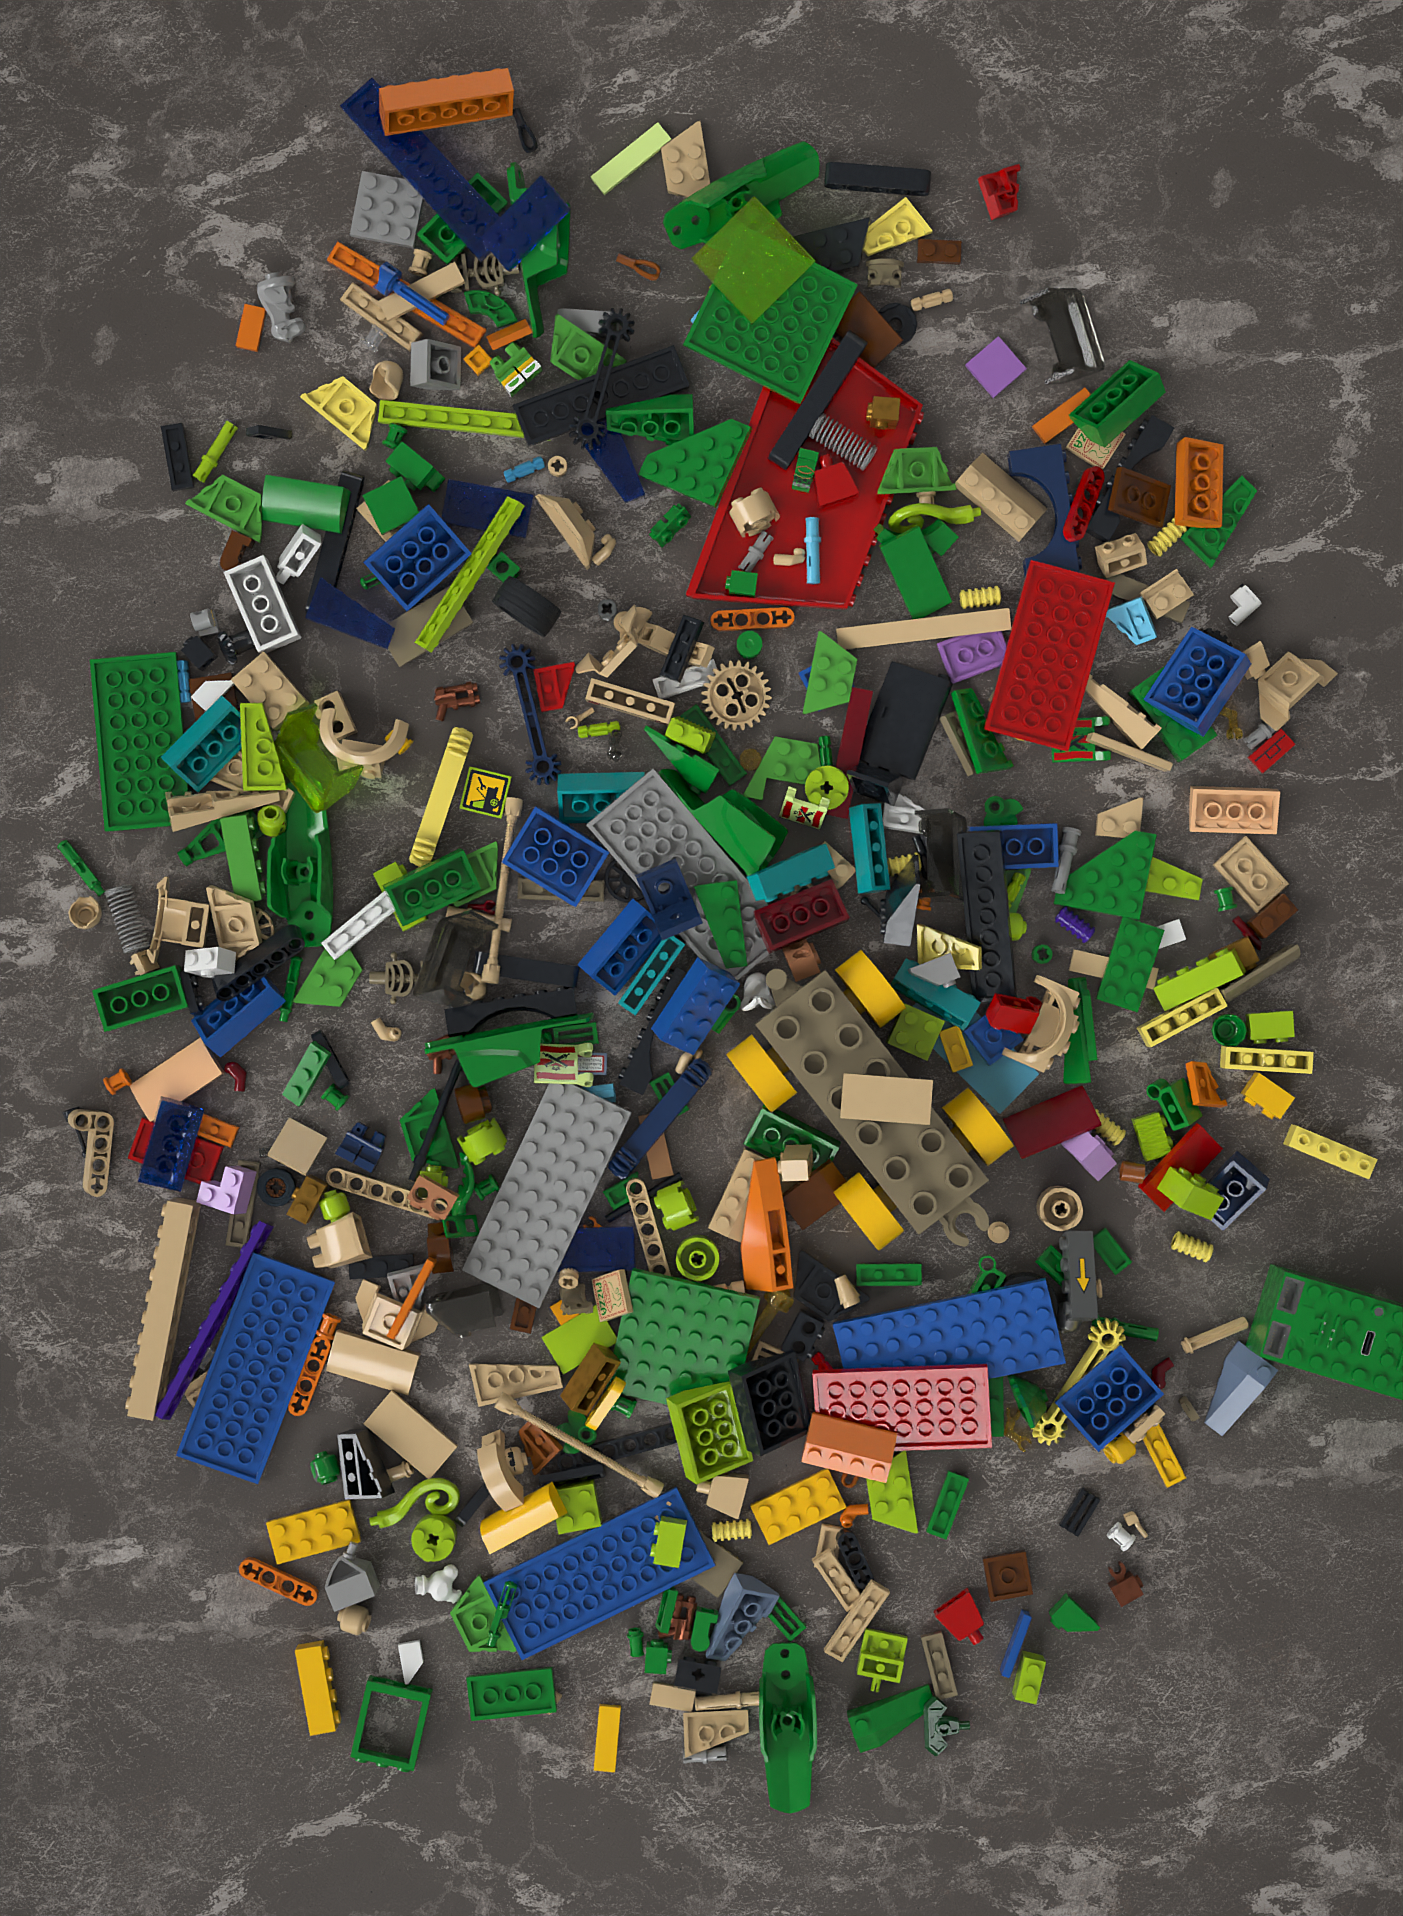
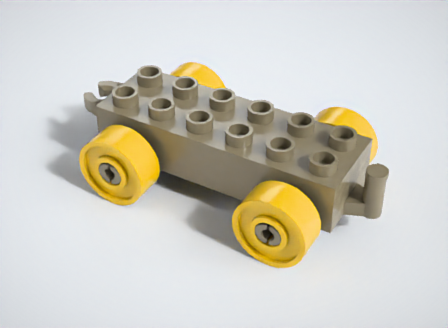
M859 950L835 969V972L847 987L843 992L826 970H822L803 986L786 978L787 975L783 970L773 969L769 971L766 975V984L772 991L776 1007L755 1022V1025L772 1047L765 1051L751 1034L726 1055L771 1113L797 1093L784 1076L785 1073L791 1070L880 1185L872 1189L858 1172L833 1192L876 1249L880 1251L904 1232V1229L891 1214L897 1208L918 1234H921L939 1220L946 1237L954 1244L966 1247L969 1244V1239L956 1228L955 1221L960 1214H971L975 1218L977 1227L982 1231H987L989 1229V1217L985 1209L973 1201L970 1195L989 1180L968 1153L973 1149L980 1159L989 1166L1014 1147V1145L969 1088H966L942 1107L947 1117L955 1126L951 1130H949L932 1106L930 1125L840 1118L843 1073L909 1078L861 1017V1014L866 1011L875 1024L881 1028L906 1009L902 1000L862 950Z

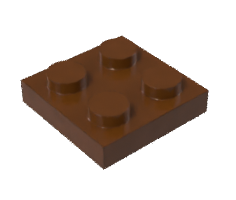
M1025 1550L982 1557L990 1602L1033 1595Z

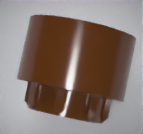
M471 1084L454 1089L457 1105L464 1124L484 1119L485 1114L492 1111L489 1095L484 1085L473 1087Z

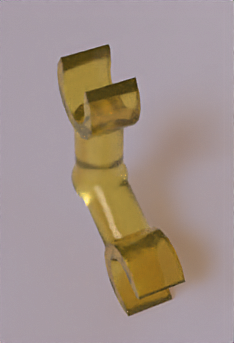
M1224 705L1219 714L1229 719V729L1226 732V737L1228 740L1233 739L1235 733L1236 740L1241 739L1243 732L1238 727V714Z
M1008 1407L1005 1411L1007 1422L1004 1436L1015 1442L1021 1451L1026 1452L1021 1447V1442L1025 1440L1032 1444L1027 1437H1021L1013 1431L1015 1421L1020 1418V1411L1017 1410L1015 1417H1010V1408Z

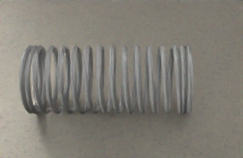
M822 413L813 426L809 437L812 439L816 438V442L820 441V444L825 442V447L829 445L828 448H833V452L837 450V455L841 453V457L845 456V460L850 457L849 463L854 460L853 465L858 463L857 467L864 471L878 447L873 445L862 461L871 442H869L858 458L867 442L865 440L854 455L863 439L861 437L849 454L859 436L858 434L845 451L854 435V432H852L840 450L850 429L836 447L846 427L843 428L833 443L838 431L842 427V424H840L829 440L838 424L837 421L824 439L834 419L830 421L820 436L830 418L828 416L825 420L826 414Z
M131 884L118 886L105 891L106 898H111L107 902L111 903L109 905V907L112 908L111 912H115L112 914V916L116 917L113 920L117 922L115 923V926H119L116 929L117 931H120L118 935H123L119 938L120 940H124L121 942V944L124 945L122 947L124 951L123 953L138 951L147 948L151 945L149 944L150 942H144L127 947L129 945L148 939V937L139 940L126 942L131 939L146 935L147 933H142L139 935L126 937L133 933L143 931L146 928L123 933L130 929L143 926L144 924L141 923L135 926L122 928L132 923L142 921L143 919H138L135 921L119 924L126 920L141 916V914H138L131 917L118 919L123 916L139 912L140 910L137 909L128 913L118 914L125 910L138 907V905L115 910L119 907L137 902L136 900H133L124 904L114 905L121 901L135 898V896L133 895L120 900L111 901L118 897L132 894L134 891H129L120 895L110 896L130 890L132 888Z

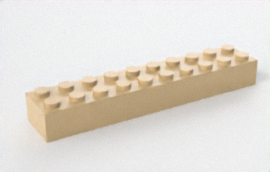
M175 1197L168 1200L167 1204L164 1203L161 1216L164 1217L163 1225H160L157 1237L160 1238L159 1247L156 1246L153 1256L156 1259L155 1268H152L149 1280L152 1281L151 1289H148L145 1299L148 1302L147 1311L144 1310L141 1323L144 1324L143 1332L139 1333L137 1342L140 1345L139 1354L136 1353L133 1366L136 1367L135 1375L131 1376L129 1385L132 1388L131 1396H128L125 1409H128L127 1416L155 1420L157 1418L155 1416L157 1405L166 1395L201 1204L195 1200Z

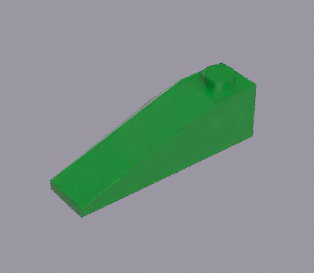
M693 394L668 395L607 408V430L630 436L646 437V440L650 441L654 439L663 441L666 445L674 444L694 435Z
M646 725L644 731L684 780L691 785L689 789L698 795L701 793L706 795L719 775L720 770L699 756H692L684 747L673 744L670 739Z
M1016 1374L1007 1375L1019 1412L1030 1429H1032L1047 1410L1045 1402L1049 1400L1045 1389L1040 1390L1037 1384Z
M929 1684L848 1710L847 1717L860 1753L882 1746L924 1714V1704L932 1697Z

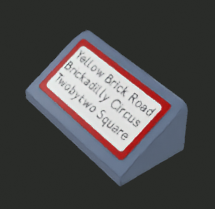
M592 1053L591 1057L578 1055V1075L582 1073L607 1075V1053Z

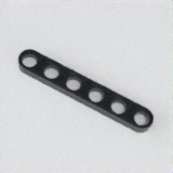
M668 1423L594 1443L589 1448L592 1447L596 1452L599 1451V1453L604 1454V1446L612 1445L615 1448V1453L612 1456L606 1457L617 1460L677 1443L676 1438L668 1439L666 1437L665 1431L668 1428H673V1424ZM652 1433L656 1436L657 1441L655 1444L648 1445L645 1443L644 1438L647 1434ZM627 1439L635 1441L636 1447L634 1450L628 1451L624 1448L623 1444ZM581 1451L575 1454L563 1452L557 1461L561 1471L602 1463L596 1459H593L591 1462L584 1461L582 1458L583 1452ZM565 1456L573 1459V1465L569 1468L561 1464V1459Z

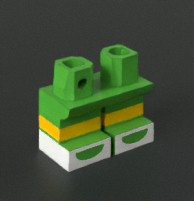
M514 342L505 349L506 353L511 357L507 362H504L499 355L490 361L495 377L511 397L525 387L526 382L529 383L543 371L541 365L530 356L524 347L521 349Z

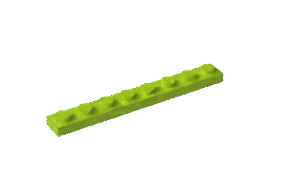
M380 400L378 422L381 424L393 423L401 426L524 438L516 415L513 413Z
M507 496L414 643L431 653L439 644L446 629L450 627L453 618L462 608L467 596L474 589V585L481 574L485 572L488 563L497 553L499 546L509 534V530L516 519L521 515L525 507L522 503Z

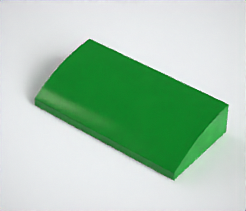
M477 172L417 233V236L425 246L448 265L503 210L508 202Z
M266 475L262 496V520L298 527L304 524L310 529L342 534L351 491L339 486Z
M461 848L382 885L402 926L408 925L481 889L468 858Z
M763 1104L743 1144L769 1158L775 1157L777 1162L780 1160L781 1153H784L786 1145H812V1171H814L827 1160L831 1159L832 1161L841 1142L778 1109L771 1113Z

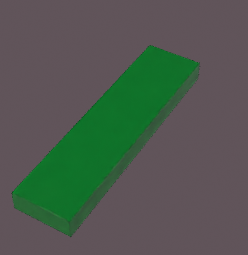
M697 704L680 715L681 718L688 719V721H692V723H696L700 727L703 726L704 729L707 728L712 730V732H716L711 748L706 755L714 766L720 770V774L729 787L747 775L744 768Z

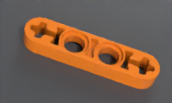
M786 607L722 610L713 613L710 623L716 631L778 629L790 627L794 622L795 616L793 611ZM771 612H776L775 617H780L783 612H786L787 616H791V619H788L787 623H783V620L779 619L776 620V624H772L773 616ZM760 613H766L769 616L770 620L767 624L761 625L758 623L757 616ZM729 614H733V627H729L730 622H724L722 627H718V623H714V620H717L719 615L722 616V619H729ZM739 614H744L747 616L748 622L744 626H739L735 618Z
M320 1336L313 1340L288 1405L292 1415L301 1416L308 1410L332 1347L331 1340ZM324 1340V1345L327 1348L322 1349L320 1356L312 1355V1352L316 1354L319 1349L316 1342ZM314 1359L319 1362V1370L312 1371L309 1369L308 1362ZM309 1380L312 1383V1389L310 1391L302 1390L300 1386L301 1381ZM301 1395L309 1396L308 1399L304 1397L301 1405L304 1406V1409L295 1410L296 1406L293 1403H297Z
M247 1557L239 1566V1573L242 1577L297 1603L310 1606L318 1598V1589L314 1585L256 1558ZM252 1563L253 1569L258 1571L261 1567L263 1568V1570L260 1572L259 1577H256V1574L258 1572L251 1570L250 1573L246 1572L247 1568L244 1565ZM270 1571L275 1575V1580L270 1583L266 1582L263 1574ZM287 1580L292 1581L294 1590L290 1592L284 1590L283 1582ZM299 1585L302 1586L300 1591L306 1593L308 1590H310L311 1596H313L314 1598L310 1597L308 1600H306L305 1594L299 1592L298 1596L295 1595L296 1591L299 1588Z

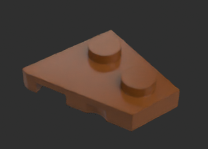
M529 1421L518 1431L521 1441L525 1446L526 1456L531 1458L534 1467L532 1473L536 1476L563 1449V1446L548 1431L546 1432Z

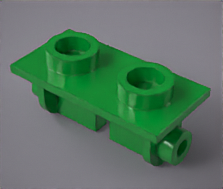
M679 503L676 506L673 505L664 515V518L668 520L666 524L660 519L650 529L651 532L648 535L654 541L656 540L661 548L669 543L674 535L687 525L691 518L687 509Z

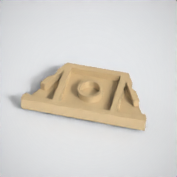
M698 121L661 147L667 190L670 194L681 195L687 198L710 184L701 122Z
M213 885L208 886L206 890L218 945L221 948L236 952V961L262 943L254 901Z

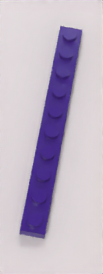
M259 1221L258 1224L253 1226L248 1243H245L241 1248V1256L232 1265L228 1280L220 1287L219 1297L211 1304L209 1308L210 1313L207 1319L201 1323L198 1336L190 1343L188 1347L189 1352L186 1358L180 1362L176 1377L170 1381L165 1397L157 1405L155 1416L162 1420H170L238 1294L253 1252L260 1254L274 1226L263 1221Z

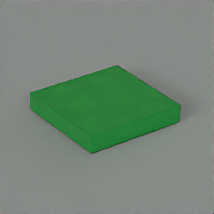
M402 476L362 495L382 536L405 525L419 513Z

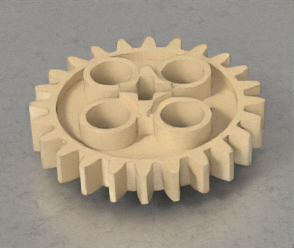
M740 660L736 662L735 666H733L732 661H728L727 668L723 663L720 664L721 671L715 668L712 669L715 676L707 675L706 677L710 683H703V686L708 688L707 691L701 692L702 695L707 696V699L701 701L703 704H708L704 711L712 712L709 719L718 718L716 725L724 722V729H727L729 724L732 731L736 730L737 725H739L741 730H744L745 723L750 728L753 727L752 720L759 723L758 715H766L762 709L770 708L765 703V700L772 699V697L766 695V692L770 691L771 688L764 686L768 679L761 680L763 672L756 674L757 666L749 669V662H746L743 667ZM738 675H743L746 678L747 682L744 687H739L736 684ZM727 678L731 679L735 692L741 693L739 700L746 710L745 713H742L738 700L732 699L731 696L734 692L728 684ZM720 684L727 688V694L724 697L719 696L716 691ZM749 694L753 695L756 699L753 707L748 706L745 702ZM727 705H735L737 712L734 716H729L726 713Z

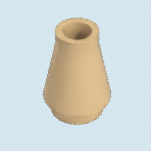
M846 1275L834 1280L840 1305L843 1304L846 1309L860 1302L859 1293Z

